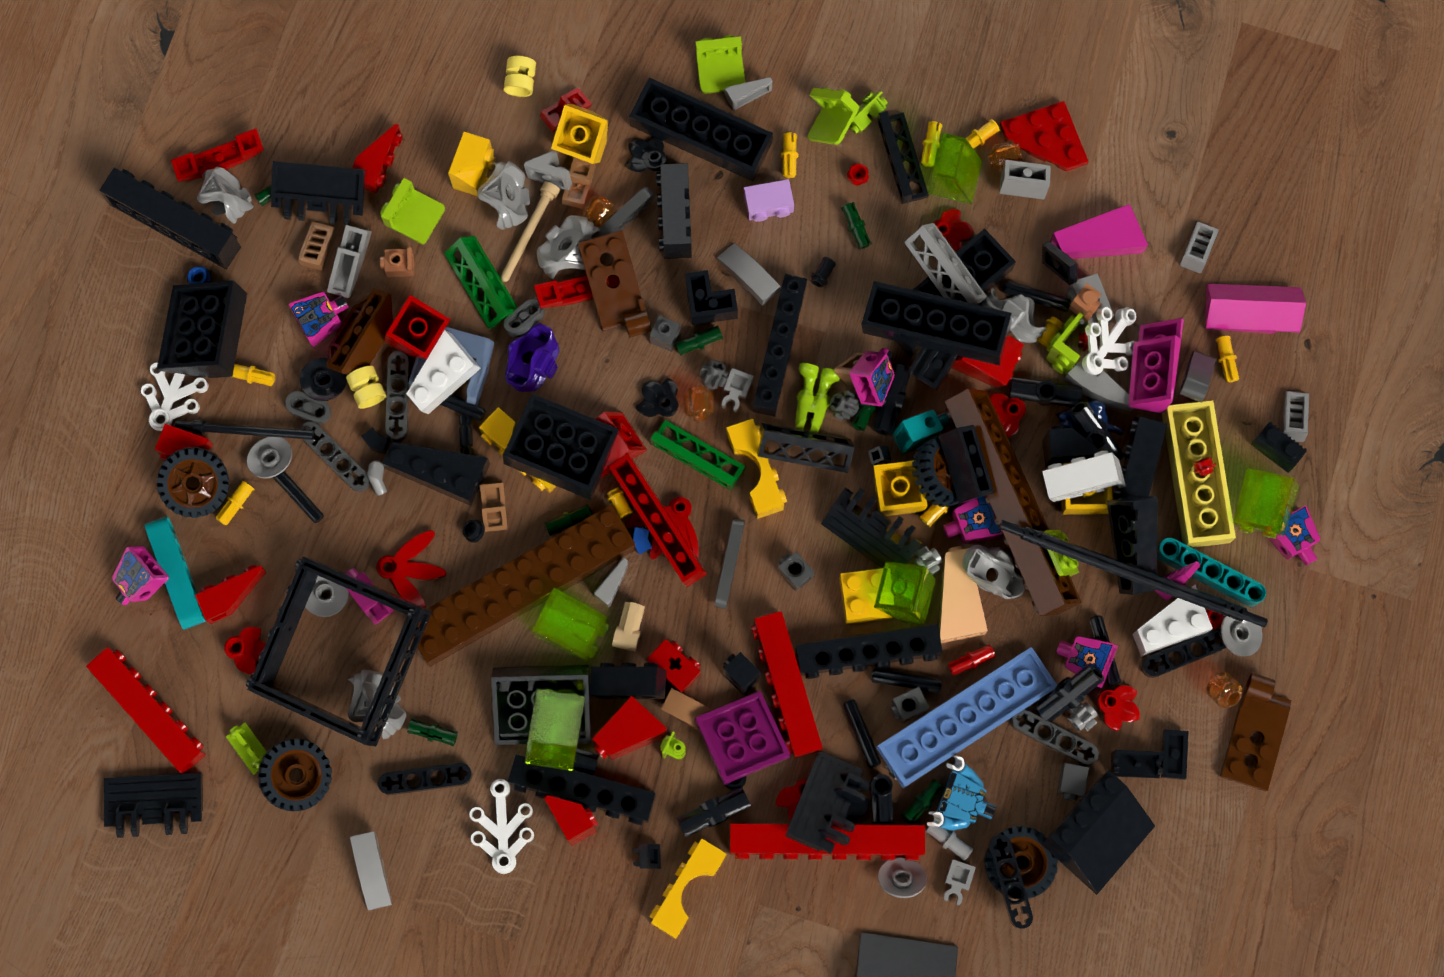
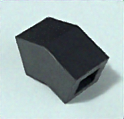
M371 428L361 436L371 451L386 454L390 442L388 437L378 435L374 428Z
M878 446L868 451L872 465L891 463L887 446Z

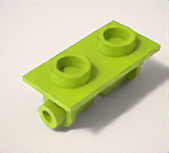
M871 91L862 98L863 103L860 105L850 127L854 134L861 133L872 122L867 116L868 113L875 119L878 113L886 109L887 100L883 97L879 98L883 93L882 91Z
M246 722L239 727L238 725L230 729V734L226 738L251 773L255 775L259 772V764L267 751Z
M673 731L671 736H665L660 746L662 758L665 759L667 755L678 760L684 758L686 755L685 744L676 739L675 732Z

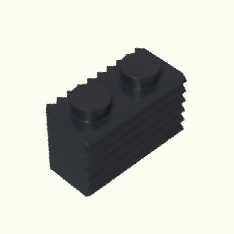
M1269 422L1251 443L1253 447L1287 473L1296 466L1307 452L1303 445H1299V442L1295 443V439L1292 440L1291 437L1284 434V431L1276 428V425H1273L1272 422Z

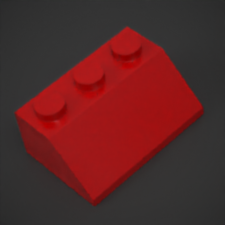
M549 795L544 797L571 846L597 832L595 826L598 823L590 808L584 809L582 804Z

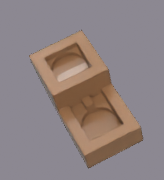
M574 157L569 171L572 185L569 191H564L562 204L584 209L596 163L591 164Z
M504 482L480 485L482 516L485 526L484 532L508 530Z
M672 688L661 708V711L697 730L699 729L695 723V718L713 711Z

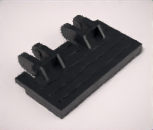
M273 161L271 207L282 208V198H285L284 219L290 220L292 216V201L297 199L299 200L298 219L299 221H304L306 205L307 211L327 212L329 202L330 224H336L338 219V203L345 204L343 221L344 225H350L352 205L353 215L363 216L366 169Z
M845 487L821 522V525L879 567L888 568V573L898 579L922 544L915 537L910 543L907 541L916 527L911 525L906 529L903 537L895 532L903 523L904 519L899 516L891 528H889L888 526L892 520L877 509L874 510L872 515L869 514L877 499L872 497L866 503L865 508L862 509L857 503L862 499L865 491L860 488L854 498L850 500L853 492Z
M818 751L785 837L817 851L823 850L829 854L832 853L835 843L825 838L842 845L849 844L850 838L848 835L830 827L832 825L847 832L854 831V823L845 819L851 803L848 800L863 804L866 797L861 792L846 785L868 791L870 782L860 778L863 770Z
M202 773L104 778V827L116 826L117 838L124 837L125 815H131V835L133 837H138L140 833V815H142V825L165 823L166 835H172L174 830L173 813L180 812L179 829L181 834L188 833V812H191V822H202Z

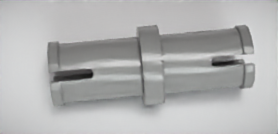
M928 826L925 830L926 833L942 843L941 847L944 849L948 848L963 861L968 858L973 850L972 847L956 837L957 834L954 831L950 832L938 826Z

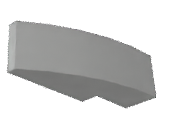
M352 225L345 226L341 246L337 249L327 292L350 298L365 258L372 231Z
M735 243L717 257V260L747 292L749 291L762 306L780 292V285Z
M1081 361L1067 373L1064 379L1071 386L1082 387V394L1092 400L1101 401L1106 406L1131 412L1134 409L1128 406L1129 394L1106 372L1103 371L1098 377L1084 371Z
M373 831L350 837L368 911L392 905L376 832Z

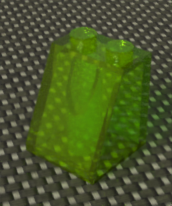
M947 133L942 134L928 194L972 204L982 160L966 138Z
M1247 468L1233 523L1239 527V531L1252 534L1254 530L1262 532V536L1276 539V536L1283 537L1299 493L1300 485L1293 477Z
M885 562L874 608L905 623L925 626L936 579L925 566Z
M553 588L532 631L535 638L587 662L589 657L593 659L599 647L596 645L599 636L604 637L609 624L606 623L607 616Z
M537 689L527 742L526 764L573 771L585 697L574 693L565 694L550 689Z

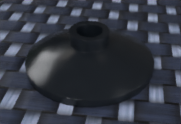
M317 358L310 361L304 366L300 374V385L303 392L308 397L317 401L332 400L338 397L346 387L347 375L327 368L328 358ZM326 380L328 384L320 385V382Z

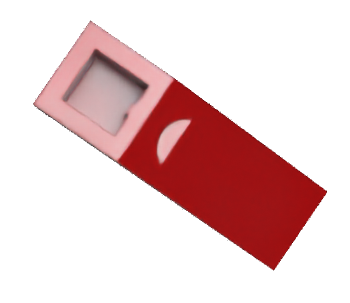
M398 124L393 125L355 159L352 168L366 169L365 190L377 194L379 187L382 188L385 184L386 170L392 166L395 158L394 150L396 146H400L403 139V134H401Z
M252 565L244 569V573L238 576L230 575L223 578L222 583L213 586L211 584L201 588L200 593L195 594V597L205 620L212 624L232 615L267 573L261 565Z

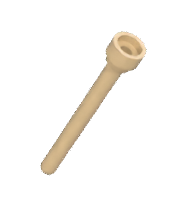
M544 181L540 189L541 199L500 276L503 282H507L510 279L549 201L557 198L560 188L553 183Z

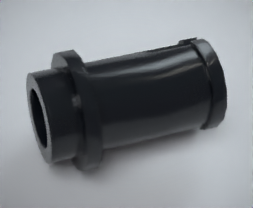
M823 257L818 269L811 275V283L819 288L827 285V279L836 263L828 257Z

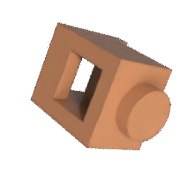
M412 247L385 250V256H380V268L385 270L387 277L415 276V258ZM394 259H400L398 263L392 262Z
M1086 283L1072 301L1069 309L1077 315L1079 312L1082 313V319L1088 322L1102 303L1098 300L1102 294Z

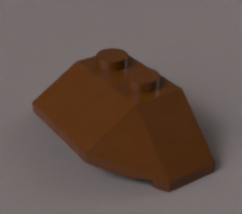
M373 288L367 296L363 297L352 307L329 345L327 368L346 374L359 368L370 366L384 343L385 334L393 323L392 297L389 293Z

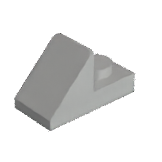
M556 151L536 157L524 164L528 179L541 183L548 181L568 191L572 185L569 171L558 166L559 160Z

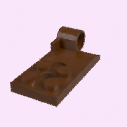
M623 230L577 242L602 330L606 331L625 325L629 338L652 332ZM608 252L612 254L613 261L609 265H603L600 262V257L603 253ZM617 275L619 277L618 285L609 287L606 284L608 276Z
M1255 673L1249 675L1220 773L1221 778L1265 792L1269 789L1292 701L1273 694L1275 688L1274 679ZM1252 732L1261 734L1262 742L1260 745H1255L1251 742L1250 735ZM1247 754L1254 756L1256 759V765L1253 768L1247 767L1244 763V757Z

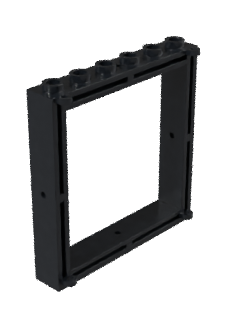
M303 556L295 564V576L287 588V595L283 605L277 612L275 624L268 633V641L264 650L259 655V662L255 672L246 682L247 690L357 742L376 747L432 611L317 560ZM318 576L408 615L362 727L273 686ZM413 636H415V638H414V640H413V642H412V645H411V647H410V650H408V649H409V646H410V644H411V641H412V639H413ZM404 659H405V662H404V664H403V667H402V669H401V671H400V673H399V670H400V668H401V665H402V663H403V661H404ZM394 682H396V684H395V686H394V688H393V691H392V693H391V696H390L389 694H390V692H391V690H392V687H393V685H394ZM385 704H387V705H386V708H385V710H384V712H383V715H382V717L380 718V716H381V714H382V711H383V709H384V706H385Z

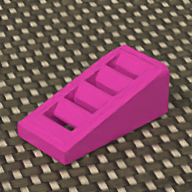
M1197 561L1165 575L1164 578L1184 584L1200 567V564ZM1155 590L1166 601L1172 597L1169 594Z

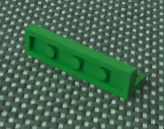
M476 236L460 237L444 253L488 329L496 327L504 318L514 313L518 308ZM458 249L462 254L461 262H458L454 256ZM467 268L471 269L473 273L472 281H469L466 276ZM478 287L484 291V301L480 300L478 296ZM489 307H493L497 313L493 320L489 315Z
M667 420L663 422L658 432H654L650 439L651 445L730 491L745 469V465ZM666 428L676 433L677 440L671 441L663 436ZM688 441L695 443L697 452H690L683 448L681 443ZM707 453L714 454L717 464L707 462L702 459L701 455ZM731 464L738 468L733 477L723 471L721 466Z

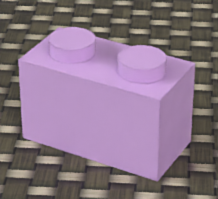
M789 179L744 187V200L749 220L760 222L771 216L781 218L789 216L790 213L794 212V201Z

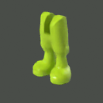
M800 363L798 369L803 376L804 387L796 396L798 403L795 428L804 429L807 412L814 413L811 419L810 432L818 433L826 409L830 406V398L827 395L829 388L833 383L840 381V377L835 373V369L823 368L820 374L818 392L813 396L819 367L809 363Z

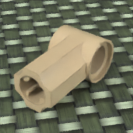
M625 602L620 624L615 630L612 647L636 652L645 606L633 602Z

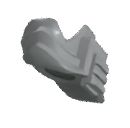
M511 161L507 163L492 162L495 166L494 172L477 191L478 198L481 201L489 203L491 207L497 210V227L501 230L524 222L528 217L525 206L530 204L529 189L524 188L525 174Z
M215 167L203 173L202 176L205 180L197 195V200L202 204L215 201L212 207V212L215 216L226 214L229 221L236 223L238 218L254 207L250 203L252 199L248 190L244 187L241 189L239 180L227 170Z
M568 216L560 228L556 225L553 226L545 235L548 241L538 247L537 260L539 267L543 268L544 273L548 274L552 280L557 272L562 269L576 268L585 270L577 242L591 239L592 235L600 231V229L594 226L593 222L588 221L587 217Z
M991 288L990 292L986 295V300L982 302V306L1012 313L1010 331L1020 342L1035 343L1037 338L1042 336L1043 332L1047 330L1045 327L1035 326V303L1029 297H1024L1020 294L1009 299L998 300L995 289Z
M973 545L965 552L963 568L967 575L981 589L992 592L993 595H998L1004 599L1017 598L1023 594L1025 590L1022 582L1023 577L1015 572L1013 558L1008 552L1000 547L986 548L981 545ZM989 568H993L996 572V577L993 581H989L986 578V572Z
M361 670V673L354 674L352 678L347 679L354 686L352 701L347 712L352 722H364L383 676L382 673L373 670ZM399 694L383 729V739L394 735L405 721L406 711L398 704L401 700ZM385 704L380 718L382 717L387 704Z

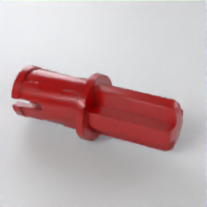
M987 644L973 652L967 651L966 655L948 663L949 671L952 675H957L970 668L976 669L977 665L995 658L994 650L990 644Z

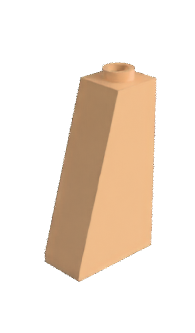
M962 546L948 549V552L943 557L939 615L941 643L985 635L988 631L978 586L963 568V557L969 548L962 549Z

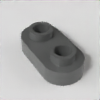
M537 299L525 301L514 313L507 316L504 320L506 333L511 337L522 336L545 316V308L539 307Z
M292 392L285 401L288 411L292 415L304 420L315 422L316 424H324L331 418L332 412L327 402L314 400L303 392ZM296 402H302L300 408H295ZM318 410H323L324 414L322 416H316Z

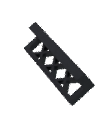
M888 111L878 113L877 123L902 204L928 198L929 194L904 112L890 116ZM900 120L902 129L899 134L893 131L891 122ZM898 140L908 145L905 155L899 151ZM905 160L914 165L915 170L912 175L907 174L903 164ZM911 181L920 185L922 193L912 194Z
M761 422L759 429L761 440L757 452L758 457L848 473L855 449L851 439ZM767 440L775 441L780 446L774 452L764 451ZM796 445L800 446L803 452L794 457L789 456L786 449ZM816 449L822 450L825 454L824 457L817 461L811 460L808 455ZM838 453L846 455L844 465L834 464L830 458Z

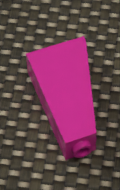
M1130 204L1053 233L1050 241L1071 259L1140 254L1148 246Z

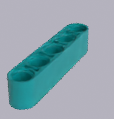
M164 516L144 524L157 563L169 576L165 585L182 629L186 630L206 622L195 597V594L198 593L169 517Z
M1166 538L1157 546L1158 560L1178 570L1187 566L1184 562V557H1191L1194 562L1197 561L1200 564V567L1191 578L1245 606L1254 607L1266 597V589L1261 583L1174 538ZM1163 546H1170L1173 550V555H1166L1163 551ZM1206 567L1214 569L1216 574L1214 578L1206 574ZM1227 578L1235 580L1237 583L1236 589L1230 588L1227 585ZM1249 589L1255 590L1257 592V600L1251 599L1249 597Z

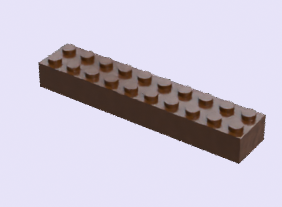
M968 388L946 400L947 415L954 421L956 428L974 425L994 489L993 494L984 496V498L992 506L996 524L999 526L1001 521L1005 520L1018 526H1028L1041 532L1049 530L987 391ZM1002 530L1004 533V543L1012 551L1014 556L1013 563L1020 570L1023 576V585L1030 592L1033 598V608L1040 616L1058 615L1082 603L1070 575H1058L1046 548L1021 540L1020 536Z
M613 505L607 506L427 608L432 613L419 642L418 649L429 667L635 551L636 545Z

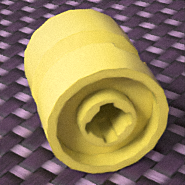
M524 56L509 57L506 66V73L508 75L505 76L503 90L512 96H531L534 86L532 78L535 76L536 62Z
M373 366L359 368L346 376L350 389L355 391L354 399L358 408L372 407L386 398L382 384L377 383L379 377Z

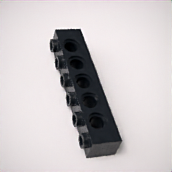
M788 274L784 275L753 403V412L776 416L805 295L806 278Z
M938 624L798 644L795 648L800 674L805 676L806 679L820 677L819 673L829 672V676L840 675L846 669H852L853 672H861L867 670V666L876 665V669L890 667V663L899 662L900 665H908L914 663V659L923 658V662L937 660V656H940L943 652ZM913 640L919 641L922 644V650H912L910 642ZM888 644L897 645L899 653L895 655L889 654L886 646ZM866 647H871L875 651V656L873 658H866L862 650ZM841 651H849L852 659L848 662L842 661L839 658ZM818 654H824L828 657L829 662L826 665H819L815 657Z
M517 754L515 755L508 783L513 785L512 790L526 793L528 789L535 791V796L543 799L549 795L582 804L584 809L590 808L591 812L594 813L596 809L606 811L605 816L619 819L620 815L628 817V822L641 826L643 822H649L656 793ZM539 772L542 775V779L538 784L529 783L531 773ZM557 778L565 781V786L560 791L552 789V782ZM586 785L588 787L587 795L584 797L576 796V787ZM603 791H608L612 795L610 802L606 804L598 801V795ZM628 797L632 798L635 801V806L631 810H624L621 807L622 800Z

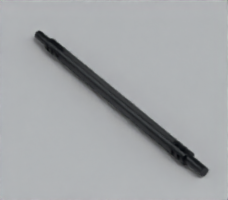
M1002 520L999 525V529L1018 535L1021 540L1241 622L1245 620L1261 627L1267 625V618L1248 612L1247 608L1028 526L1021 527Z

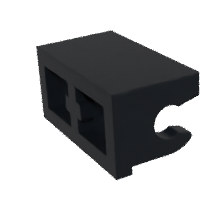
M1114 750L1111 752V772L1116 777L1159 779L1160 775L1163 774L1161 761L1164 759V752Z

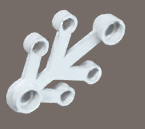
M1108 307L1100 308L1096 312L1099 324L1091 323L1085 328L1088 337L1089 353L1083 358L1082 367L1085 372L1092 375L1100 374L1103 369H1114L1117 372L1126 370L1128 368V360L1125 357H1118L1114 360L1104 359L1107 353H1125L1127 356H1132L1135 342L1115 343L1125 327L1135 322L1137 316L1133 309L1129 307L1118 309L1115 313L1116 324L1109 333L1108 321L1112 318V311ZM1100 335V347L1097 348L1096 337Z
M156 362L151 365L150 372L156 378L164 396L161 407L155 397L157 394L156 388L152 384L143 385L141 393L147 399L152 410L149 416L151 427L156 431H162L165 424L172 425L173 419L187 413L196 414L200 409V405L195 399H188L184 405L171 410L175 401L195 392L204 393L208 390L209 385L204 378H197L193 383L180 388L185 374L175 373L169 386L165 372L154 373V369L158 364ZM199 382H204V387L198 389L197 384ZM152 388V393L146 395V389ZM191 403L196 404V407L193 410L188 409V406ZM165 417L164 423L159 424L158 419Z
M497 779L493 781L490 787L492 795L496 797L497 825L485 815L480 807L472 808L469 815L474 822H479L498 839V849L486 840L484 833L476 831L471 835V842L475 846H480L492 857V866L498 873L507 874L513 871L516 866L515 856L526 843L534 839V832L530 828H523L519 833L520 838L509 849L508 838L526 818L532 816L533 809L527 803L521 804L518 808V813L507 824L506 797L510 793V785L504 779ZM498 784L504 785V791L501 793L495 790ZM525 806L530 808L528 815L521 814V809ZM475 810L481 811L482 815L479 819L473 818ZM525 831L531 832V838L528 840L522 837ZM478 834L483 837L481 843H475L474 837ZM502 857L508 858L506 866L500 865L499 861Z

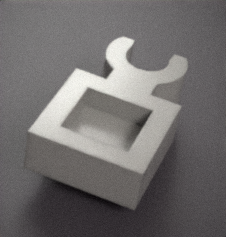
M734 368L731 369L724 387V392L729 393V395L723 398L722 408L726 407L727 402L732 401L735 404L733 412L736 413L738 411L739 397L746 399L754 378L753 375Z
M952 859L945 883L951 885V887L944 893L943 901L947 902L949 895L955 894L957 896L956 905L959 906L963 899L961 889L969 891L976 867Z

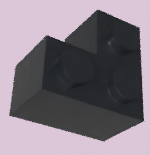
M708 270L685 273L692 325L738 319L735 289L711 292Z

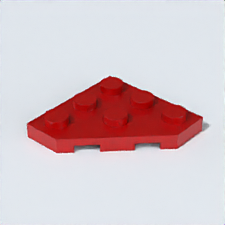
M1065 101L1000 122L1007 145L1015 149L1024 150L1029 153L1028 155L1044 162L1048 161L1055 164L1061 170L1069 171L1087 165L1089 162Z

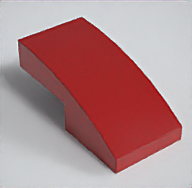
M579 88L561 96L559 102L541 111L540 118L553 133L557 131L564 105L574 104L585 109L591 107L592 104Z

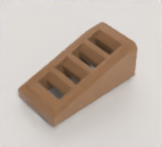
M316 222L311 223L298 258L301 266L322 271L335 227ZM316 229L326 231V236L315 233ZM313 238L322 239V240H324V242H323V243L315 242V241H313ZM311 246H315V247H319V248H321V249H320V251H318V250L310 249V247H311ZM308 254L318 255L317 259L308 257Z

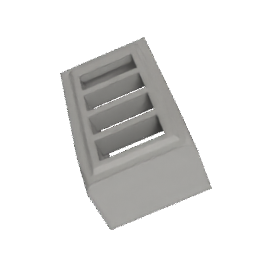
M769 77L730 86L724 89V96L732 110H736L772 91L773 81Z
M1197 221L1180 266L1197 273H1202L1219 229ZM1198 232L1207 235L1211 238L1208 239L1206 237L1198 235ZM1191 249L1196 250V251H1198V252H1201V253H1203L1204 255H1202V254H1200V253H1197V252H1195V251H1192Z
M1285 392L1282 431L1297 442H1304L1308 435L1309 393ZM1290 401L1302 402L1303 405L1290 404ZM1290 410L1302 412V414L1290 412ZM1290 420L1301 421V423L1290 422Z
M626 558L621 559L594 592L595 598L608 609L627 571L629 564Z

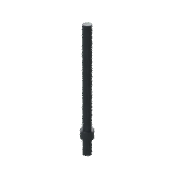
M194 420L193 422L176 421L175 423L176 428L193 431L194 434L210 432L314 439V430L206 423L205 420Z

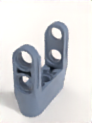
M446 327L445 330L454 335L481 368L471 377L467 388V403L478 405L490 368L494 342L485 337ZM416 357L409 380V389L427 359Z

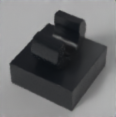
M639 844V848L633 849V853H639V862H633L634 866L640 867V869H661L660 844Z

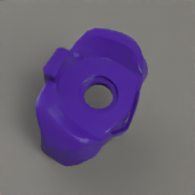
M537 323L523 336L509 344L505 380L517 391H536L540 389L546 377L549 379L553 378L558 368L555 360L559 354V345L550 327ZM526 353H534L531 358V364L523 362V357Z

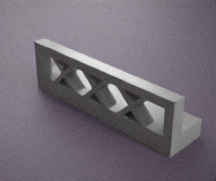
M934 223L921 226L904 242L943 297L955 300L956 293H960L964 296L967 303L972 304L980 303L987 297ZM920 236L925 242L924 251L918 250L913 243ZM929 256H935L938 260V270L930 267ZM943 274L949 275L951 278V288L943 285Z

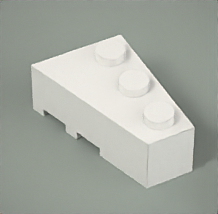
M444 330L408 390L407 395L421 412L429 414L481 368L454 335Z
M1108 451L1097 452L1093 458L1089 459L1078 457L1072 459L1071 464L1063 466L1062 463L1052 464L1048 466V470L1042 471L1048 497L1053 502L1083 496L1084 493L1095 490L1097 493L1105 491L1104 488L1117 484L1118 488L1126 487L1120 461L1112 452L1108 453Z
M1177 598L1132 635L1140 655L1144 656L1208 633L1213 628L1204 607Z

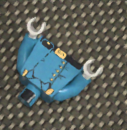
M956 755L952 756L955 758L954 765L946 764L948 768L956 770V772L952 771L949 775L937 811L929 812V814L934 816V821L927 822L928 826H938L950 831L964 829L970 824H974L978 815L992 819L995 812V805L983 801L987 790L984 789L981 779L972 768L965 764L962 757Z

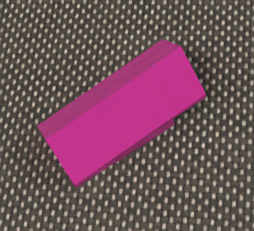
M1207 284L1205 329L1274 334L1276 331L1300 333L1306 307L1302 288Z
M1182 318L1140 325L1139 342H1134L1129 407L1163 413L1173 401L1184 322Z

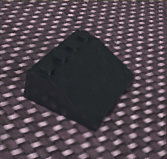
M235 281L173 285L157 370L207 378L232 377L247 292Z
M531 394L503 453V462L509 467L591 500L619 429Z
M589 665L493 667L491 681L495 745L554 743V741L565 743L591 742Z
M1108 770L1094 783L1041 845L1097 895L1152 831L1155 825L1129 788Z
M861 932L855 977H956L958 947Z

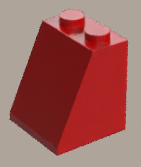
M409 295L385 334L384 342L406 355L427 359L451 319Z
M1008 335L1000 366L958 356L951 369L993 387L1007 386L1013 378V370L1016 363L1022 357L1021 351L1024 344Z
M603 412L595 418L600 422L619 429L600 479L612 473L608 466L628 453L634 459L647 451L623 412Z
M631 696L592 738L593 748L604 760L606 757L614 760L665 738L668 735V728Z

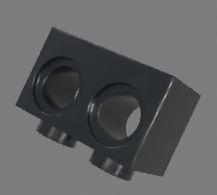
M741 652L737 656L734 654L730 655L723 663V676L742 695L760 679L761 672Z

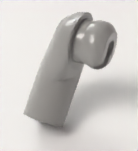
M375 460L369 464L367 476L376 495L379 496L387 492V489L383 482L384 466L380 461Z

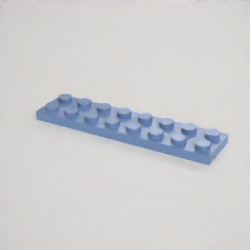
M1030 647L878 745L876 749L902 788H904L1055 690L1057 684L1033 648Z

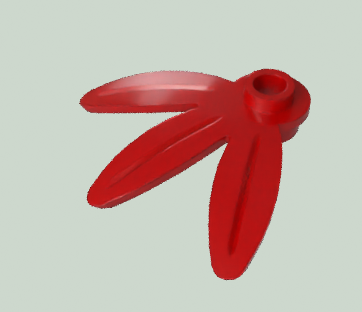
M676 497L671 500L668 507H664L698 558L699 546L697 536L691 521L688 519L692 511V505L688 499ZM681 504L685 507V509L683 511H678L676 509V506ZM638 513L625 522L627 528H633V526L646 527ZM653 539L652 548L650 549V558L653 560L663 552L655 539Z
M433 530L413 537L399 549L394 557L391 555L383 556L376 564V571L379 576L384 579H391L395 589L403 599L426 608V604L422 596L405 577L432 580L446 575V570L435 565L417 562L407 563V561L416 557L430 544L435 537ZM386 563L392 566V570L389 572L384 570V564Z

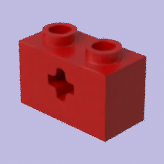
M665 639L646 659V662L657 663L659 668L667 670L666 681L676 691L683 694L701 675V671L698 669L700 664L691 656L687 659L681 653L683 649L674 640L670 643ZM680 661V669L674 668L671 670L670 662L676 663Z

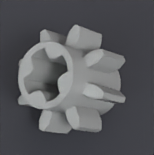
M927 546L917 550L915 553L917 557L913 559V562L920 574L923 575L927 572L929 576H932L939 572L940 567L938 565L943 563L937 550L935 548L928 550Z
M1087 702L1068 710L1071 713L1068 720L1078 731H1081L1083 728L1089 731L1097 724L1094 718L1098 714Z

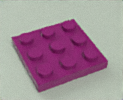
M761 691L695 718V723L724 785L790 758L787 746Z

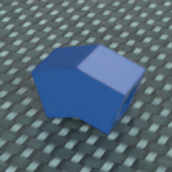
M633 526L632 539L636 545V551L640 555L652 548L648 540L649 529Z

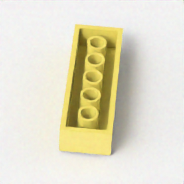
M1212 400L1203 401L1202 403L1169 405L1162 413L1163 422L1167 423L1165 436L1182 543L1191 548L1231 543L1236 536L1214 402ZM1211 457L1213 463H1216V466L1213 467L1214 472L1200 476L1199 473L1193 472L1195 471L1193 463L1201 459Z

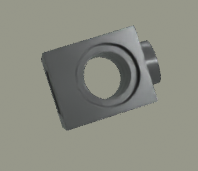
M659 315L650 334V344L672 352L680 334V324Z
M797 552L792 555L788 553L779 561L778 572L796 592L814 577L815 572ZM791 565H797L801 568V573L792 575L789 573L788 568Z
M919 687L893 698L891 701L893 705L890 706L894 718H899L901 723L929 710V706ZM909 700L913 702L914 710L906 712L902 708L903 701Z
M1064 763L1061 766L1057 794L1063 795V799L1069 801H1077V798L1084 797L1089 767Z

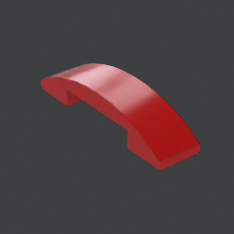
M257 128L236 135V140L194 155L191 152L172 159L171 162L177 181L202 178L205 171L215 167L227 170L258 155L264 148Z
M587 275L558 283L554 280L534 285L540 308L566 306L593 299ZM610 275L606 280V284L609 287H615L619 283L617 275Z

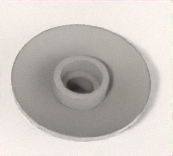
M266 437L258 441L250 449L247 456V466L251 473L259 478L275 477L289 466L292 459V448L283 438Z
M318 576L305 608L316 616H333L344 608L348 601L349 592L345 587ZM325 591L330 592V597L327 599L322 597Z
M1225 616L1222 621L1221 636L1230 652L1241 657L1250 656L1257 652L1263 637L1261 626L1245 620L1241 622Z
M895 858V860L887 861L881 866L878 873V881L886 893L898 898H910L923 891L926 886L927 875L924 868L916 861H905V858Z

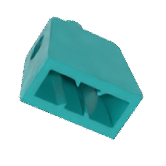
M929 410L902 421L892 436L902 455L917 449L922 443L938 437L942 433L943 428L950 425V419L945 412L936 415L934 410Z

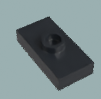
M1050 241L1042 244V263L1068 285L1076 283L1077 263Z
M1163 730L1162 752H1164V759L1161 761V768H1163L1161 778L1186 780L1189 731Z

